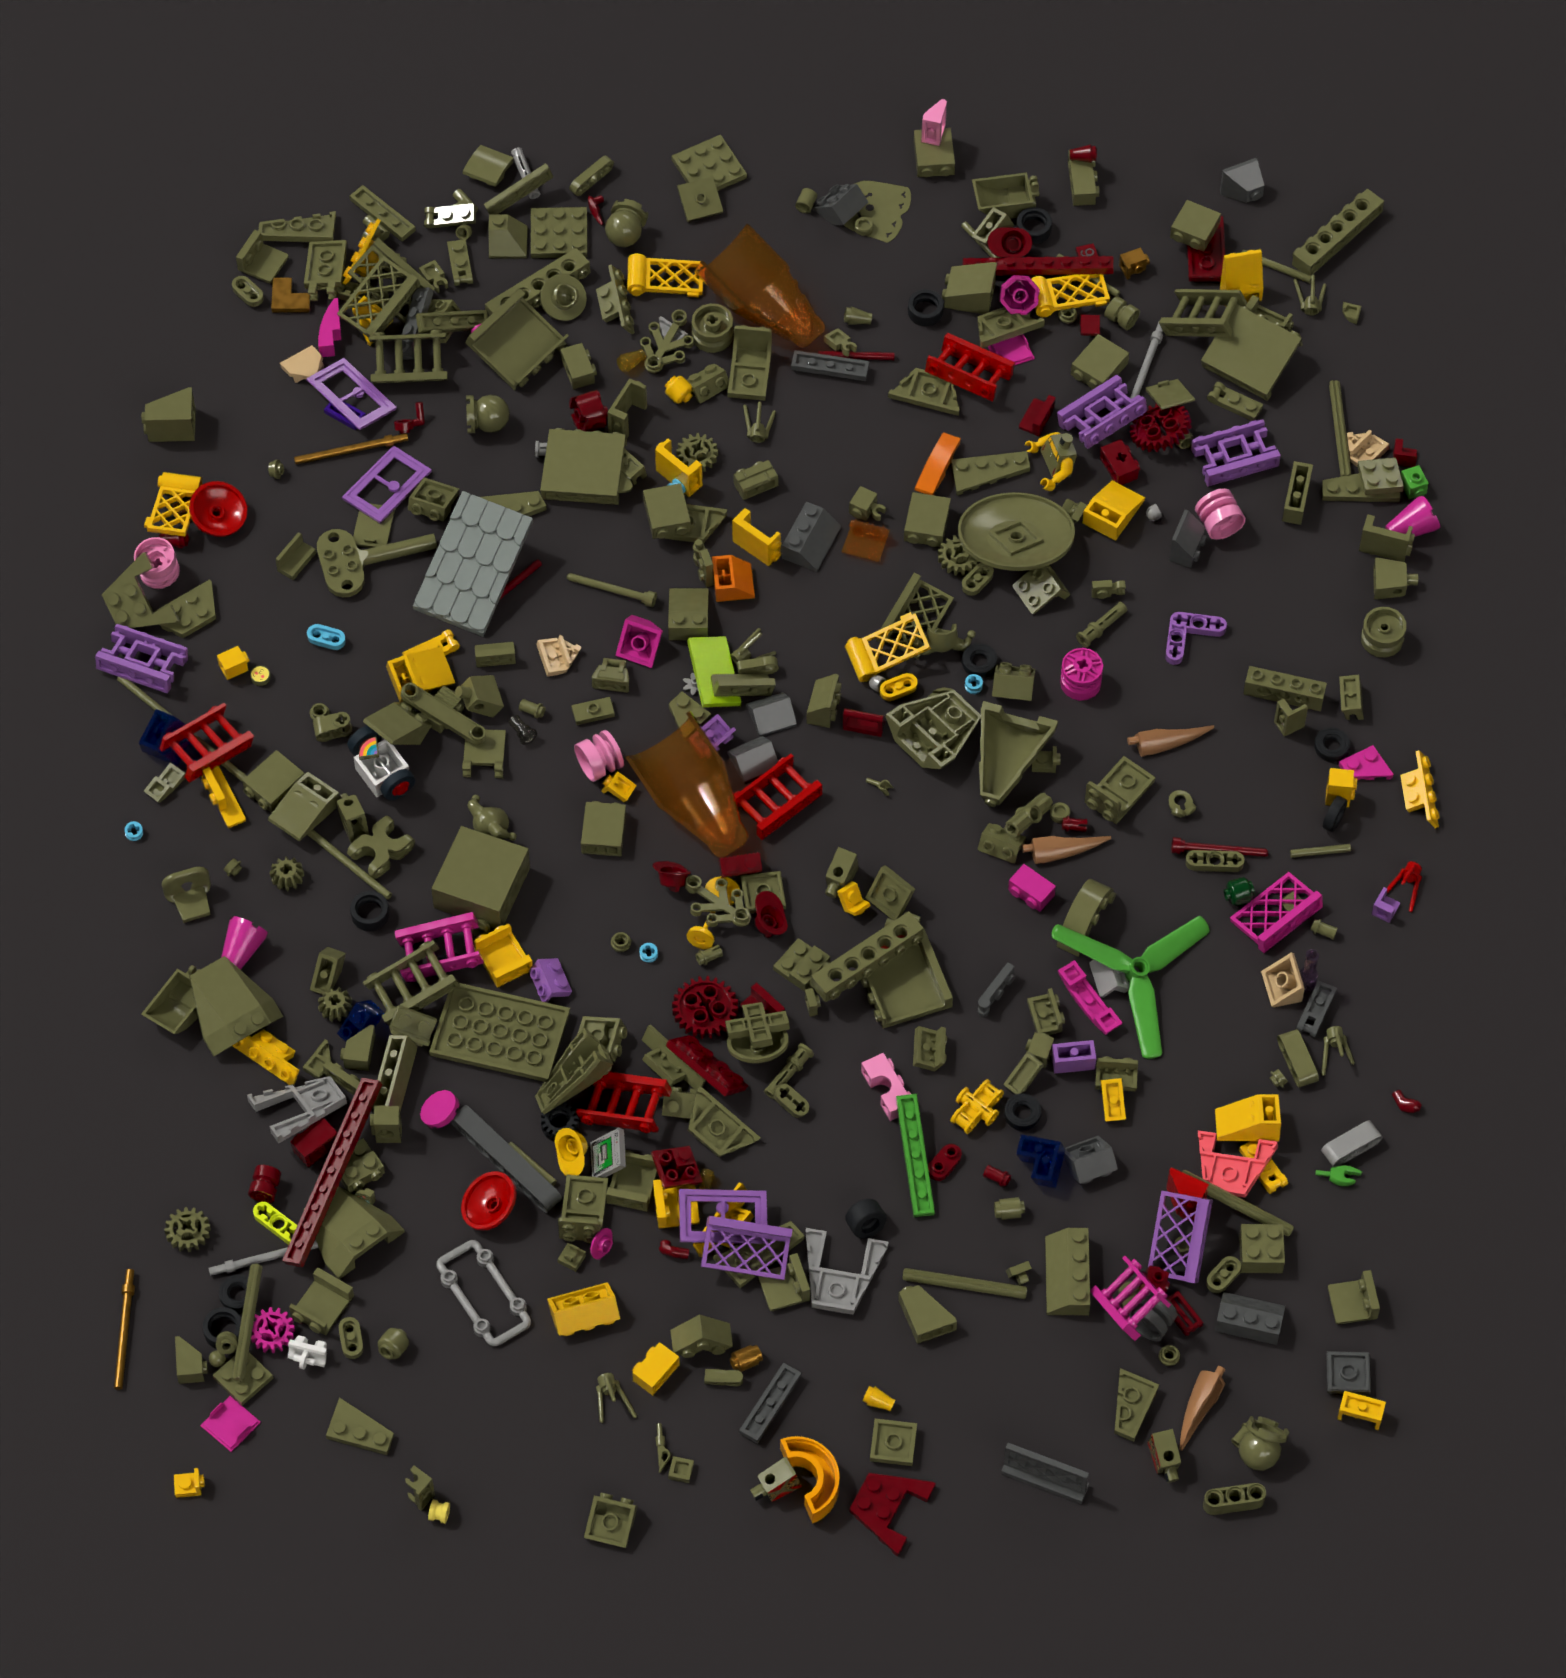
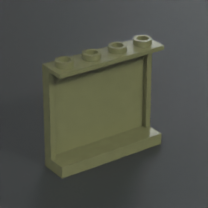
M520 288L475 329L465 342L513 390L518 386L522 388L529 381L528 377L531 374L535 376L542 369L541 365L544 362L546 364L549 363L555 356L553 353L557 350L560 352L567 345L566 340L569 336L566 334L563 337L523 298L525 293Z
M1236 304L1228 320L1233 330L1231 337L1214 338L1201 359L1202 367L1268 401L1272 395V388L1298 346L1302 347V338L1297 332H1289L1284 329V326L1280 323H1272L1268 321L1266 316L1251 312L1252 310L1249 307Z
M562 428L549 429L540 488L542 499L619 505L618 492L624 449L627 446L626 434L619 432L603 433L601 431L586 432L580 429L574 431Z
M925 930L923 939L919 944L910 946L901 956H895L886 966L877 968L872 975L860 980L863 988L868 990L867 998L869 1004L874 1005L875 1019L881 1023L882 1028L952 1007L953 997ZM865 957L867 960L873 959L872 957Z

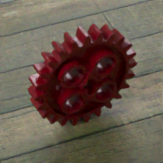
M1155 404L1154 408L1148 406L1149 410L1137 417V419H1134L1132 421L1133 425H1130L1131 431L1129 432L1137 448L1141 447L1142 450L1147 448L1148 452L1155 449L1158 452L1160 448L1165 451L1167 446L1173 448L1174 443L1180 444L1179 439L1185 440L1184 434H1189L1188 429L1192 428L1190 424L1192 421L1188 410L1184 406L1180 407L1179 405L1161 410ZM1155 418H1158V420L1160 421V424L1163 430L1165 431L1166 436L1162 434L1161 429L1158 423H1156Z
M699 976L698 982L691 978L690 985L684 982V989L678 988V994H674L672 1014L675 1016V1023L680 1022V1029L686 1027V1034L693 1031V1037L700 1033L701 1039L704 1038L705 1034L712 1038V1033L714 1032L717 1036H720V1030L727 1032L725 1021L737 1019L738 999H735L736 993L731 992V986L725 987V981L718 984L717 977L710 981L709 976H707L706 980L703 981L701 976ZM707 994H713L714 996L708 997V996H706V995H707ZM693 1001V1002H695V1004H692V1005H691V1004H688V1002ZM707 1009H709V1016L712 1018L713 1021H710ZM716 1010H721V1011H723V1012H722V1013H716L715 1011H716ZM697 1018H703L704 1020L698 1021V1020H696V1019H697Z

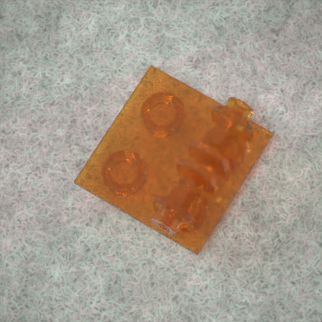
M857 519L851 520L849 524L850 530L842 553L879 562L890 530L885 529L884 526H874L873 523L870 525L869 522L864 523Z

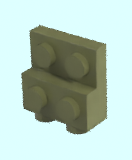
M423 478L409 497L408 510L414 515L422 514L428 516L433 521H444L451 512V505L459 495V488Z
M798 938L775 963L773 970L805 992V989L812 988L811 975L830 963V956L815 945L811 947Z
M583 1016L578 1033L584 1027L588 1029L607 1049L612 1062H615L616 1058L622 1054L621 1041L627 1037V1028L620 1018Z
M364 1138L357 1142L341 1179L342 1184L350 1193L363 1188L365 1184L371 1181H377L385 1174L383 1164L374 1150L370 1149Z
M602 1492L600 1496L594 1495L584 1538L627 1548L638 1506L633 1505L634 1500L621 1497V1501L612 1500L613 1495Z

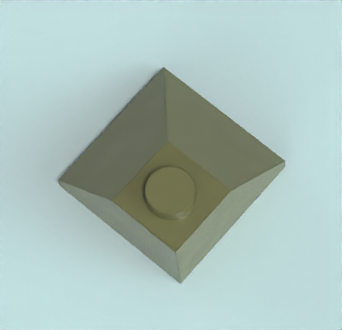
M489 214V258H527V225L508 214Z

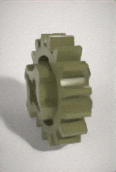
M699 433L696 434V437L689 434V439L683 437L682 443H678L676 454L678 459L688 467L696 460L702 464V470L705 472L707 466L712 468V463L717 462V444L713 443V438L707 440L706 434L702 437L699 436Z
M953 536V540L946 538V544L941 543L940 549H938V563H941L942 569L947 567V573L954 571V575H957L958 572L965 575L966 570L970 572L972 567L974 568L977 562H979L964 550L956 536Z
M185 1207L184 1212L177 1209V1215L170 1214L171 1221L165 1222L167 1228L164 1231L165 1235H167V1241L171 1242L173 1248L179 1246V1251L181 1252L184 1248L191 1252V1247L198 1250V1244L205 1245L204 1238L210 1237L208 1231L211 1230V1227L208 1224V1217H204L203 1211L197 1213L195 1207L191 1211H188V1208ZM199 1224H201L200 1232H198ZM175 1226L177 1227L176 1235L174 1234Z

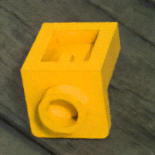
M617 771L612 776L609 774L602 783L604 787L601 792L605 794L609 791L621 801L626 802L637 785Z
M851 881L837 891L842 907L847 913L857 916L864 913L870 907V903L863 900L858 884L854 881Z
M194 1468V1473L174 1475L176 1498L201 1495V1488L205 1487L204 1474L200 1475L199 1468Z

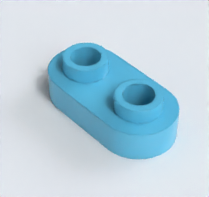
M314 624L307 630L308 640L314 645L332 650H339L345 645V635L341 630L320 624Z

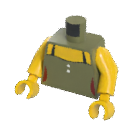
M1050 433L1039 438L1037 442H1025V446H1031V449L1027 450L1030 453H1037L1039 447H1042L1040 451L1052 476L1051 480L1048 478L1041 480L1040 484L1045 486L1044 490L1053 491L1056 486L1055 483H1060L1072 474L1077 453L1072 443L1073 437L1068 433Z

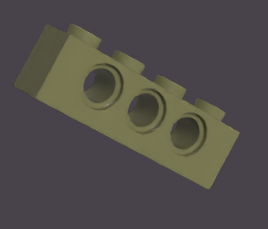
M1249 666L1243 694L1276 702L1285 699L1289 705L1300 707L1306 704L1308 709L1321 711L1327 683Z

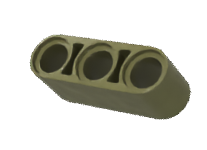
M1296 1029L1278 1035V1045L1297 1087L1318 1082L1319 1077L1316 1067L1299 1030Z
M1259 1483L1211 1489L1204 1496L1203 1509L1210 1515L1258 1509L1264 1504L1266 1489ZM1251 1494H1259L1261 1498L1255 1499ZM1230 1497H1238L1239 1501H1231ZM1214 1499L1218 1504L1212 1505L1208 1501Z

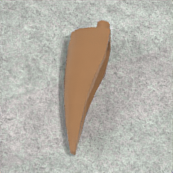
M1214 725L1191 729L1147 730L1138 732L1133 737H1128L1127 742L1128 745L1137 744L1140 756L1144 757L1186 744L1214 729Z
M1047 836L1033 838L1030 844L1022 845V852H1031L1035 864L1047 863L1083 853L1110 840L1111 836L1088 838Z
M1217 1366L1215 1372L1200 1371L1183 1420L1179 1448L1181 1451H1183L1207 1412L1217 1402L1225 1386V1382L1222 1379L1225 1369L1221 1366Z

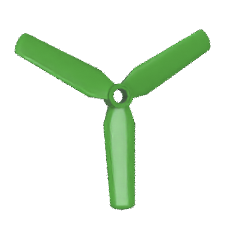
M1197 916L1147 947L1141 957L1134 959L1113 947L1059 924L1055 925L1052 930V938L1113 970L1125 973L1126 978L1130 981L1128 995L1142 1057L1153 1059L1161 1056L1162 1046L1155 992L1147 974L1161 970L1206 936L1210 930L1205 919ZM1134 967L1138 968L1141 973L1137 972Z

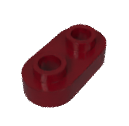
M945 1145L933 1158L928 1166L930 1178L936 1181L944 1180L959 1164L962 1152L957 1145ZM953 1151L955 1154L949 1155L948 1152ZM936 1166H941L942 1169H941V1170H937L935 1167H936Z

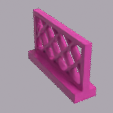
M1288 872L1231 916L1230 922L1257 943L1258 949L1265 953L1323 907L1322 895L1318 891L1313 892ZM1288 880L1294 884V888L1282 887ZM1294 891V900H1282V893ZM1271 893H1280V900L1268 899V896ZM1297 893H1305L1309 896L1305 900H1296ZM1282 903L1294 904V908L1291 911H1282ZM1265 905V911H1253V907ZM1268 905H1279V911H1267ZM1242 916H1250V923H1241L1238 919ZM1253 916H1265V923H1253ZM1267 916H1279V920L1276 923H1267ZM1252 928H1264V932L1257 936L1252 932Z

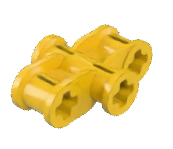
M986 1079L973 1094L969 1092L970 1089L968 1087H965L955 1100L958 1104L961 1103L963 1105L955 1111L950 1122L952 1124L956 1123L964 1129L966 1134H969L981 1119L985 1121L987 1126H990L999 1114L997 1109L993 1110L992 1108L1001 1100L1004 1091L1002 1089L998 1090L991 1084L989 1079Z

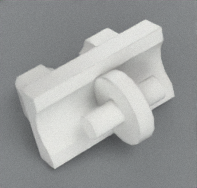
M300 1335L295 1340L290 1339L288 1343V1358L300 1362V1369L304 1370L307 1364L325 1367L327 1355L326 1342L318 1340L315 1345L308 1344L306 1337Z

